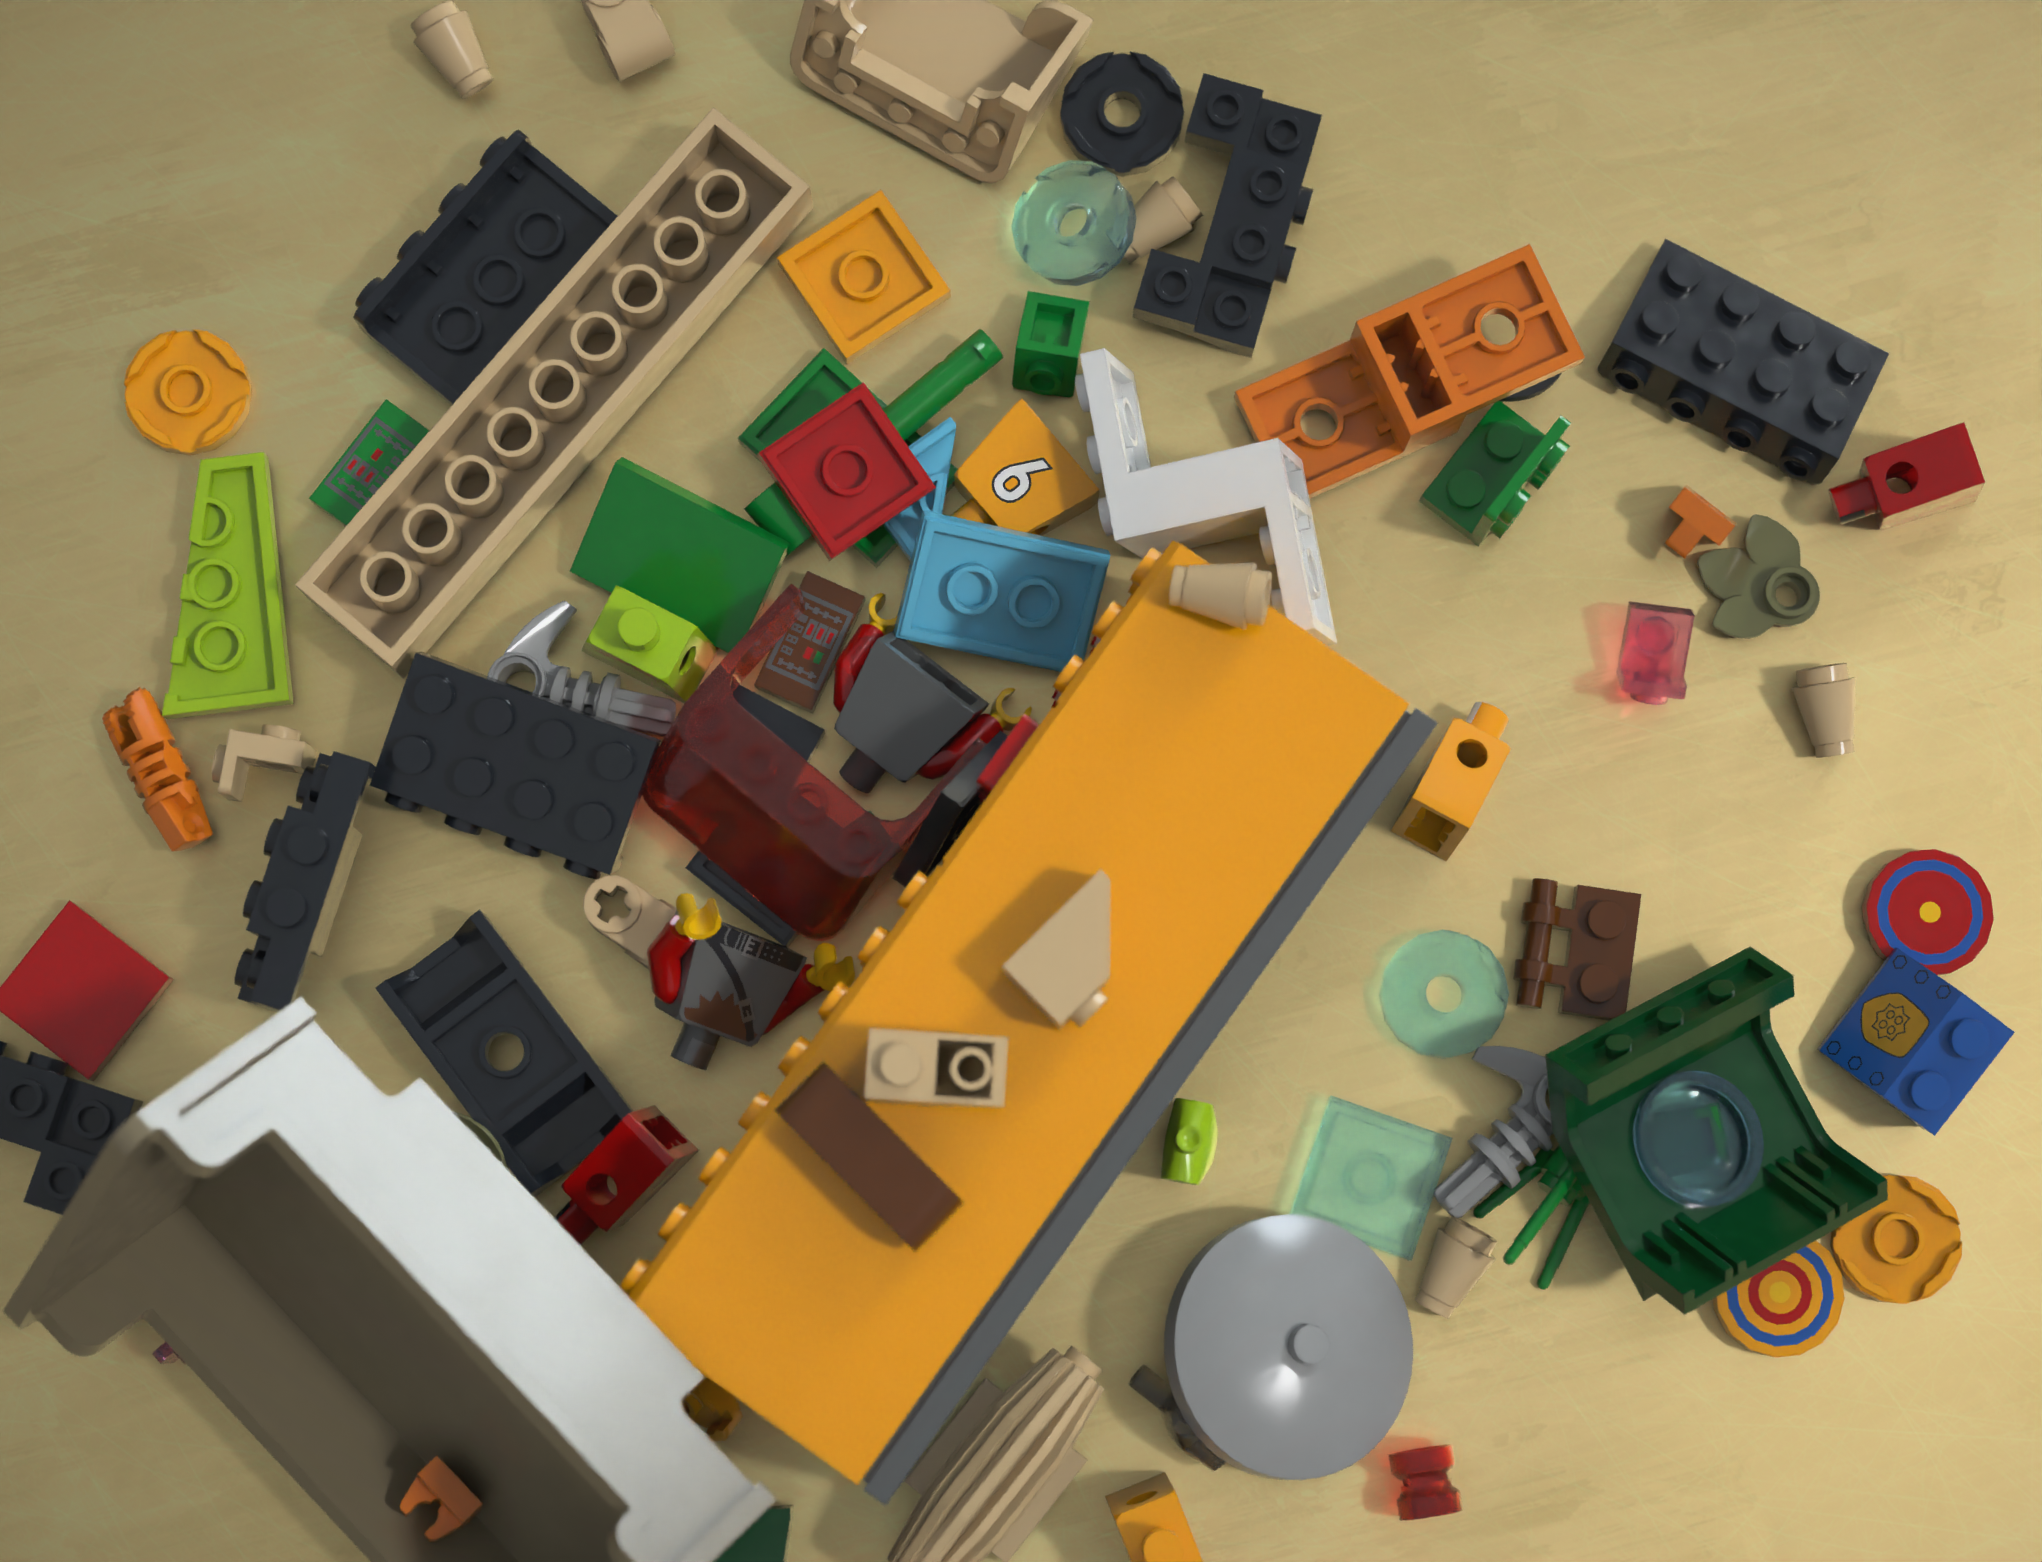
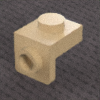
M264 724L261 734L229 729L227 745L219 744L216 749L212 765V780L219 783V794L228 800L242 802L249 765L303 774L307 766H314L316 750L307 742L300 741L301 731L288 727Z

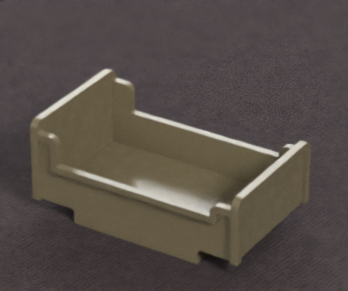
M301 996L138 1111L113 1134L4 1308V1313L19 1329L29 1326L34 1321H39L68 1352L77 1356L96 1354L139 1320H146L371 1562H713L777 1500L761 1482L754 1486L683 1411L681 1403L705 1378L421 1078L398 1095L388 1096L383 1094L314 1022L313 1019L317 1013ZM438 1456L483 1505L482 1510L462 1529L460 1528L436 1542H429L424 1537V1533L436 1523L438 1519L437 1510L440 1508V1505L437 1502H433L431 1505L420 1504L412 1513L405 1517L400 1511V1503L417 1477V1474L433 1458Z

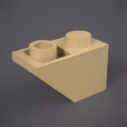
M869 1028L864 1098L867 1103L928 1107L1004 1108L1008 1037Z

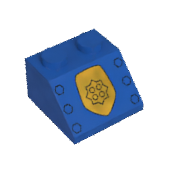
M1895 947L1817 1050L1916 1125L1935 1136L2015 1032L1964 993Z

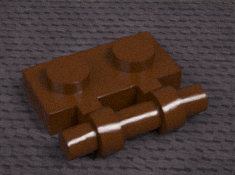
M1534 878L1530 902L1523 903L1521 923L1527 924L1523 957L1515 961L1513 979L1519 981L1516 1005L1542 1009L1544 987L1546 985L1561 988L1558 1013L1608 1021L1627 1011L1641 894L1577 885L1574 887L1572 909L1555 906L1558 888L1557 881ZM1552 929L1569 931L1564 966L1548 963Z

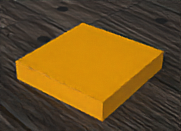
M879 190L777 257L779 266L847 365L951 297V290L882 190Z

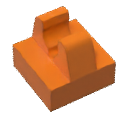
M1686 485L1669 506V508L1684 519L1669 536L1665 544L1685 559L1703 535H1706L1720 546L1734 529L1736 522Z
M436 1456L417 1474V1477L400 1503V1511L406 1517L420 1504L431 1505L433 1502H437L440 1505V1508L437 1510L438 1519L424 1533V1537L429 1542H436L467 1525L482 1510L483 1503Z

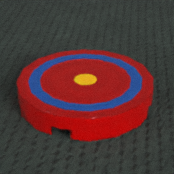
M1936 849L1910 851L1883 865L1868 884L1862 905L1863 924L1866 923V930L1871 938L1869 941L1879 957L1885 961L1896 947L1937 976L1950 974L1971 963L1987 944L1994 921L1991 893L1979 872L1959 856Z

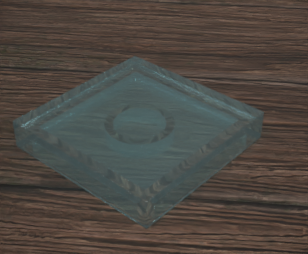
M1330 1095L1289 1215H1304L1331 1222L1361 1239L1368 1247L1412 1261L1434 1190L1437 1187L1453 1138Z

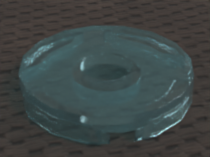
M1068 160L1048 167L1035 177L1038 182L1030 188L1028 193L1023 191L1016 203L1012 222V233L1016 250L1037 275L1056 285L1080 286L1101 279L1121 262L1133 241L1137 218L1132 196L1114 174L1092 161ZM1075 209H1085L1087 219L1082 230L1073 236H1061L1060 227L1065 215Z
M1443 929L1419 934L1395 952L1383 971L1379 999L1384 1021L1398 1041L1420 1055L1447 1059L1469 1054L1493 1037L1504 1018L1509 997L1504 968L1489 947L1468 935L1459 934L1460 932ZM1435 977H1449L1456 981L1460 987L1462 994L1461 1002L1454 1011L1440 1012L1429 1004L1426 989L1429 982Z

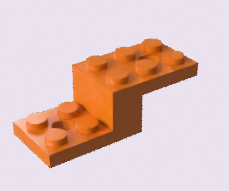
M1528 244L1356 321L1349 341L1235 391L1234 398L1255 443L1279 438L1302 459L1310 499L1457 433L1466 415L1580 365L1585 356L1531 245ZM1489 315H1503L1513 323L1516 332L1515 338L1508 344H1492L1482 335L1481 321ZM1313 409L1324 410L1333 417L1336 431L1328 439H1312L1303 432L1300 424L1301 417Z

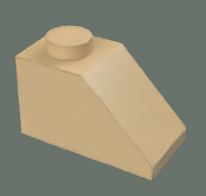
M1101 869L1002 965V973L1059 1030L1070 1019L1079 1028L1082 1027L1108 1001V998L1101 989L1108 983L1110 978V878Z

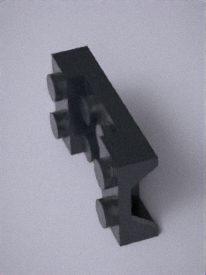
M481 910L470 916L452 938L415 966L385 980L375 988L472 1119L484 1126L495 1137L502 1149L505 1163L532 1196L536 1197L585 1160L628 1113L634 1111L525 969L524 964L488 916ZM504 1034L516 1035L524 1047L522 1061L517 1067L509 1071L495 1069L490 1063L488 1056L489 1047L493 1040Z

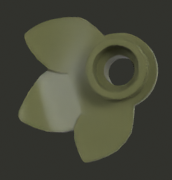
M1758 514L1751 517L1746 530L1744 549L1737 547L1718 549L1705 553L1698 558L1697 565L1704 585L1714 596L1724 601L1714 616L1713 627L1729 636L1738 639H1749L1760 636L1774 624L1781 627L1797 626L1807 621L1818 607L1820 600L1819 586L1814 576L1800 566V546L1798 540L1788 529L1769 517ZM1787 586L1795 592L1797 601L1794 606L1786 607L1777 601L1776 589L1778 587Z

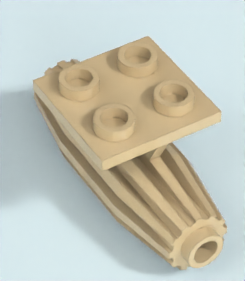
M1071 1345L1064 1355L1052 1348L1005 1392L985 1378L905 1479V1482L921 1494V1497L887 1557L888 1561L981 1562L992 1552L1003 1562H1008L1088 1461L1072 1447L1104 1391V1388L1094 1381L1102 1372V1369Z

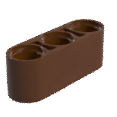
M822 1062L774 1109L914 1252L964 1204L953 1190L825 1062Z

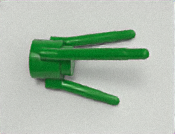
M1560 1145L1554 1151L1550 1149L1546 1152L1540 1149L1535 1156L1536 1163L1532 1167L1525 1166L1518 1172L1521 1181L1514 1188L1510 1189L1503 1184L1475 1207L1473 1211L1476 1218L1481 1219L1540 1173L1543 1174L1538 1181V1185L1547 1193V1196L1504 1254L1503 1261L1511 1265L1516 1262L1524 1249L1528 1247L1559 1203L1569 1206L1574 1200L1537 1281L1538 1287L1542 1290L1550 1286L1581 1219L1590 1204Z

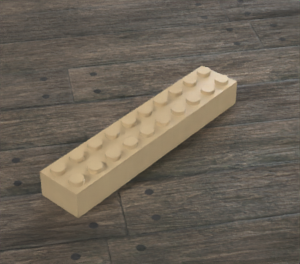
M713 107L297 581L295 586L312 603L404 679L409 673L415 653L421 651L426 653L813 209L810 186Z

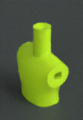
M1175 1098L1165 1136L1161 1179L1190 1185H1200L1214 1161L1218 1140L1217 1121L1212 1104Z

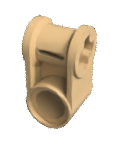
M581 0L583 9L595 30L601 50L619 82L675 56V50L667 30L654 6L648 0Z
M606 875L595 880L588 887L583 898V910L590 925L597 932L625 949V953L649 969L647 949L669 920L675 916L676 907L663 899L658 900L628 879L618 875ZM618 890L625 892L624 904L630 911L628 916L622 919L614 915L608 923L602 921L600 916L603 910L597 902V898L602 893L612 897Z

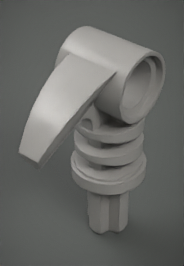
M562 601L546 609L526 624L514 637L504 655L492 664L488 672L489 677L505 683L516 672H530L536 678L535 689L532 693L632 730L666 736L669 735L674 724L676 703L672 699L621 689V677L618 674L607 673L601 684L593 682L592 672L583 671L579 679L571 678L570 667L554 665L549 661L548 651L577 611L567 601Z
M1481 1046L1476 1048L1472 1060L1514 1079L1519 1083L1522 1092L1520 1099L1508 1108L1511 1119L1506 1124L1496 1119L1491 1124L1495 1134L1490 1139L1478 1133L1468 1140V1144L1474 1153L1435 1188L1434 1196L1436 1200L1454 1218L1463 1217L1500 1182L1510 1189L1514 1188L1521 1181L1516 1167L1521 1162L1532 1167L1536 1163L1532 1153L1539 1147L1548 1152L1553 1147L1549 1139L1553 1134L1551 1113L1545 1102V1094L1548 1088L1545 1057L1513 1047Z

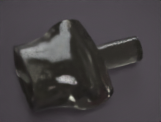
M1145 1364L1142 1365L1133 1375L1128 1385L1161 1411L1162 1420L1169 1437L1181 1451L1209 1470H1218L1225 1461L1207 1448L1194 1434L1176 1404L1170 1384Z

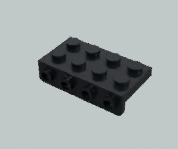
M516 130L508 139L503 136L499 137L488 147L480 160V166L482 167L466 186L460 183L448 192L438 209L441 215L425 233L422 230H418L404 242L397 254L399 262L384 279L376 277L370 281L361 291L355 303L358 309L353 318L361 331L451 406L617 218L614 212L533 147L530 138L520 130Z
M1665 239L1610 346L1598 366V371L1618 389L1627 393L1638 394L1667 409L1676 419L1694 423L1723 438L1732 448L1750 452L1774 464L1790 478L1806 481L1811 484H1820L1839 460L1889 353Z
M421 651L415 653L370 786L387 792L384 801L395 807L421 813L423 806L446 814L444 823L454 829L480 835L482 829L485 828L506 836L504 846L511 850L532 857H540L542 850L565 858L566 860L563 865L565 869L587 878L599 879L602 872L611 875L620 869L623 860L621 852L661 740Z

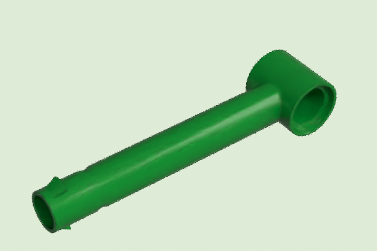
M978 329L949 353L942 362L936 364L887 405L883 411L905 441L959 396L966 387L973 384L1002 360L1003 355L992 339L983 330ZM775 482L744 508L759 527L791 543L785 557L812 536Z

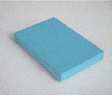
M923 510L895 623V637L1062 672L1075 654L1083 660L1085 659L1111 555L1106 549Z

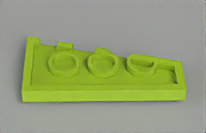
M264 452L201 459L189 533L191 545L187 572L183 574L180 592L182 605L177 636L173 638L170 658L172 671L168 694L165 693L162 716L167 720L294 704L268 456Z

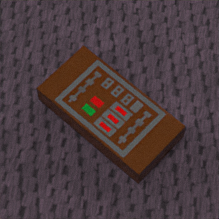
M807 571L756 679L755 688L813 714L834 670L835 663L865 603V596Z

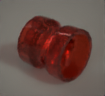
M1452 1444L1423 1447L1388 1454L1392 1475L1398 1480H1403V1485L1400 1486L1401 1494L1396 1500L1400 1521L1423 1519L1463 1511L1460 1490L1452 1485V1480L1447 1475L1455 1466Z

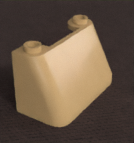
M804 0L790 52V65L798 79L811 90L963 173L983 182L995 183L1003 180L1018 159L1086 42L1094 19L1056 0H1044L1036 4L1027 17L1026 22L986 0Z

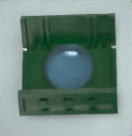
M1752 947L1742 950L1545 1054L1552 1132L1642 1300L1645 1301L1655 1294H1659L1684 1315L1888 1200L1887 1179L1836 1144L1826 1133L1771 1027L1770 1009L1794 996V976ZM1711 1106H1717L1722 1132L1714 1119Z

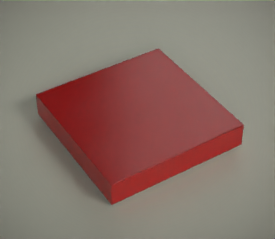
M864 382L757 454L763 466L829 561L936 488Z
M69 900L1 985L0 1012L68 1063L86 1079L94 1081L174 979L84 909Z

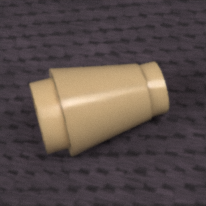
M453 0L443 2L429 9L411 23L410 26L417 36L413 43L450 85L457 90L462 99L476 94L493 82L494 79L488 71V65L466 10L459 11Z
M1172 176L1163 184L1156 180L1116 225V228L1108 233L1107 236L1130 265L1137 258H1142L1149 254L1151 249L1157 250L1194 231L1191 225L1203 215L1181 184Z
M1255 563L1189 565L1188 567L1175 565L1170 584L1169 604L1180 606L1183 609L1243 630L1247 628L1248 624L1263 626L1270 600L1271 572L1256 570Z
M1847 663L1824 665L1795 671L1798 686L1792 687L1812 745L1815 747L1816 758L1855 752L1853 739L1856 677L1849 678Z
M1452 1216L1445 1229L1438 1228L1419 1287L1420 1291L1415 1301L1440 1316L1450 1318L1454 1309L1459 1306L1496 1258L1491 1253L1498 1241L1475 1226Z

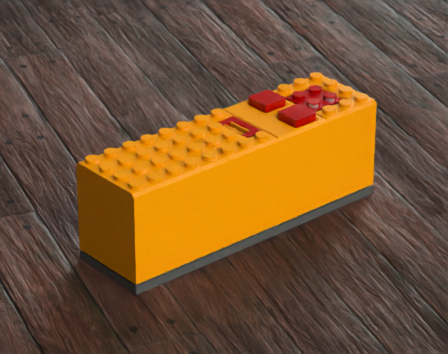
M1174 540L1171 541L1163 554L1152 547L1142 559L1130 578L1133 583L1128 593L1131 595L1125 607L1116 601L1110 604L1092 630L1091 634L1094 635V638L1090 645L1093 648L1089 653V657L1085 661L1075 654L1053 685V688L1056 690L1052 696L1055 701L1043 721L1039 724L1026 714L1021 717L976 780V788L980 793L978 797L981 798L979 809L942 859L943 865H938L930 877L921 871L913 877L896 903L906 910L891 932L880 925L871 935L857 957L861 961L859 965L863 968L855 982L850 987L840 980L817 1012L821 1016L820 1019L824 1021V1025L811 1042L802 1035L794 1042L778 1066V1069L782 1071L781 1073L785 1075L783 1082L772 1097L763 1091L757 1094L738 1121V1125L744 1128L746 1133L734 1150L729 1152L721 1146L714 1153L698 1177V1180L707 1186L691 1207L682 1202L677 1205L657 1234V1236L667 1242L652 1261L640 1258L619 1286L696 1369L856 1485L862 1480L865 1481L867 1484L863 1490L885 1506L1438 724L1417 708L1414 709L1412 714L1406 711L1410 705L1409 702L1270 605L1268 606L1263 626L1248 624L1245 630L1183 609L1180 606L1170 605L1169 591L1175 565L1187 567L1189 565H1211ZM1101 869L1110 878V978L1108 983L1101 989L1108 998V1001L1082 1027L1079 1028L1070 1019L1059 1030L1002 973V965ZM869 1028L1008 1037L1004 1108L928 1107L867 1103L864 1094ZM822 1062H825L964 1202L916 1252L774 1111Z

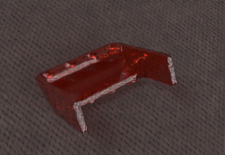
M790 584L684 703L655 753L642 795L644 802L653 813L797 934L808 940L824 941L834 938L843 931L898 868L940 792L987 744L980 738L976 739L922 803L908 816L897 820H884L866 811L741 707L733 697V691L804 612L805 605L802 591L793 584Z

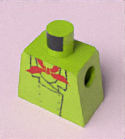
M616 585L590 632L582 651L689 706L718 649L691 622ZM690 650L688 659L680 670L682 660L687 651Z

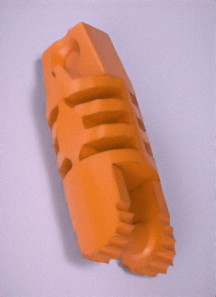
M139 687L126 696V699L123 700L124 706L117 707L116 705L103 714V724L122 765L130 766L127 770L129 780L135 784L134 790L137 796L146 799L142 803L145 813L149 814L171 851L193 848L213 835L198 792L199 788L195 780L187 779L191 775V771L188 765L183 762V755L180 749L172 747L175 744V738L165 718L162 716V712L158 708L154 697L150 691Z

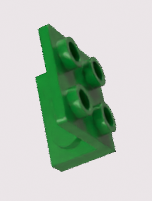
M1501 401L1495 402L1422 494L1419 502L1478 547L1490 532L1500 539L1519 516L1524 505L1532 496L1524 490L1529 483L1539 490L1569 449L1570 445L1563 441L1562 437L1571 422L1561 415L1545 435Z

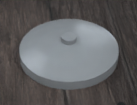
M1286 1214L1258 1218L1234 1226L1215 1237L1192 1259L1176 1285L1170 1301L1164 1332V1356L1166 1372L1176 1404L1194 1434L1207 1448L1228 1464L1249 1474L1275 1480H1305L1334 1474L1351 1466L1367 1455L1385 1437L1394 1424L1408 1392L1413 1364V1338L1407 1307L1401 1291L1383 1261L1370 1247L1346 1229L1331 1222L1310 1216Z

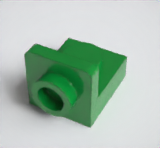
M1031 291L1027 292L1015 349L1012 386L1014 388L1032 391L1040 395H1056L1068 398L1074 395L1075 376L1077 375L1090 301Z

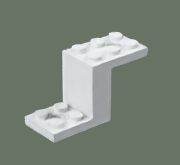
M1105 348L1080 354L1083 374L1075 376V386L1083 412H1091L1095 435L1087 437V451L1094 473H1102L1106 497L1099 498L1098 510L1105 534L1107 536L1113 535L1115 542L1143 559L1152 547L1163 554L1172 540L1190 549L1259 533L1265 561L1268 565L1276 563L1280 588L1271 591L1273 608L1325 645L1337 644L1302 459L1279 438L1151 467L1134 373Z

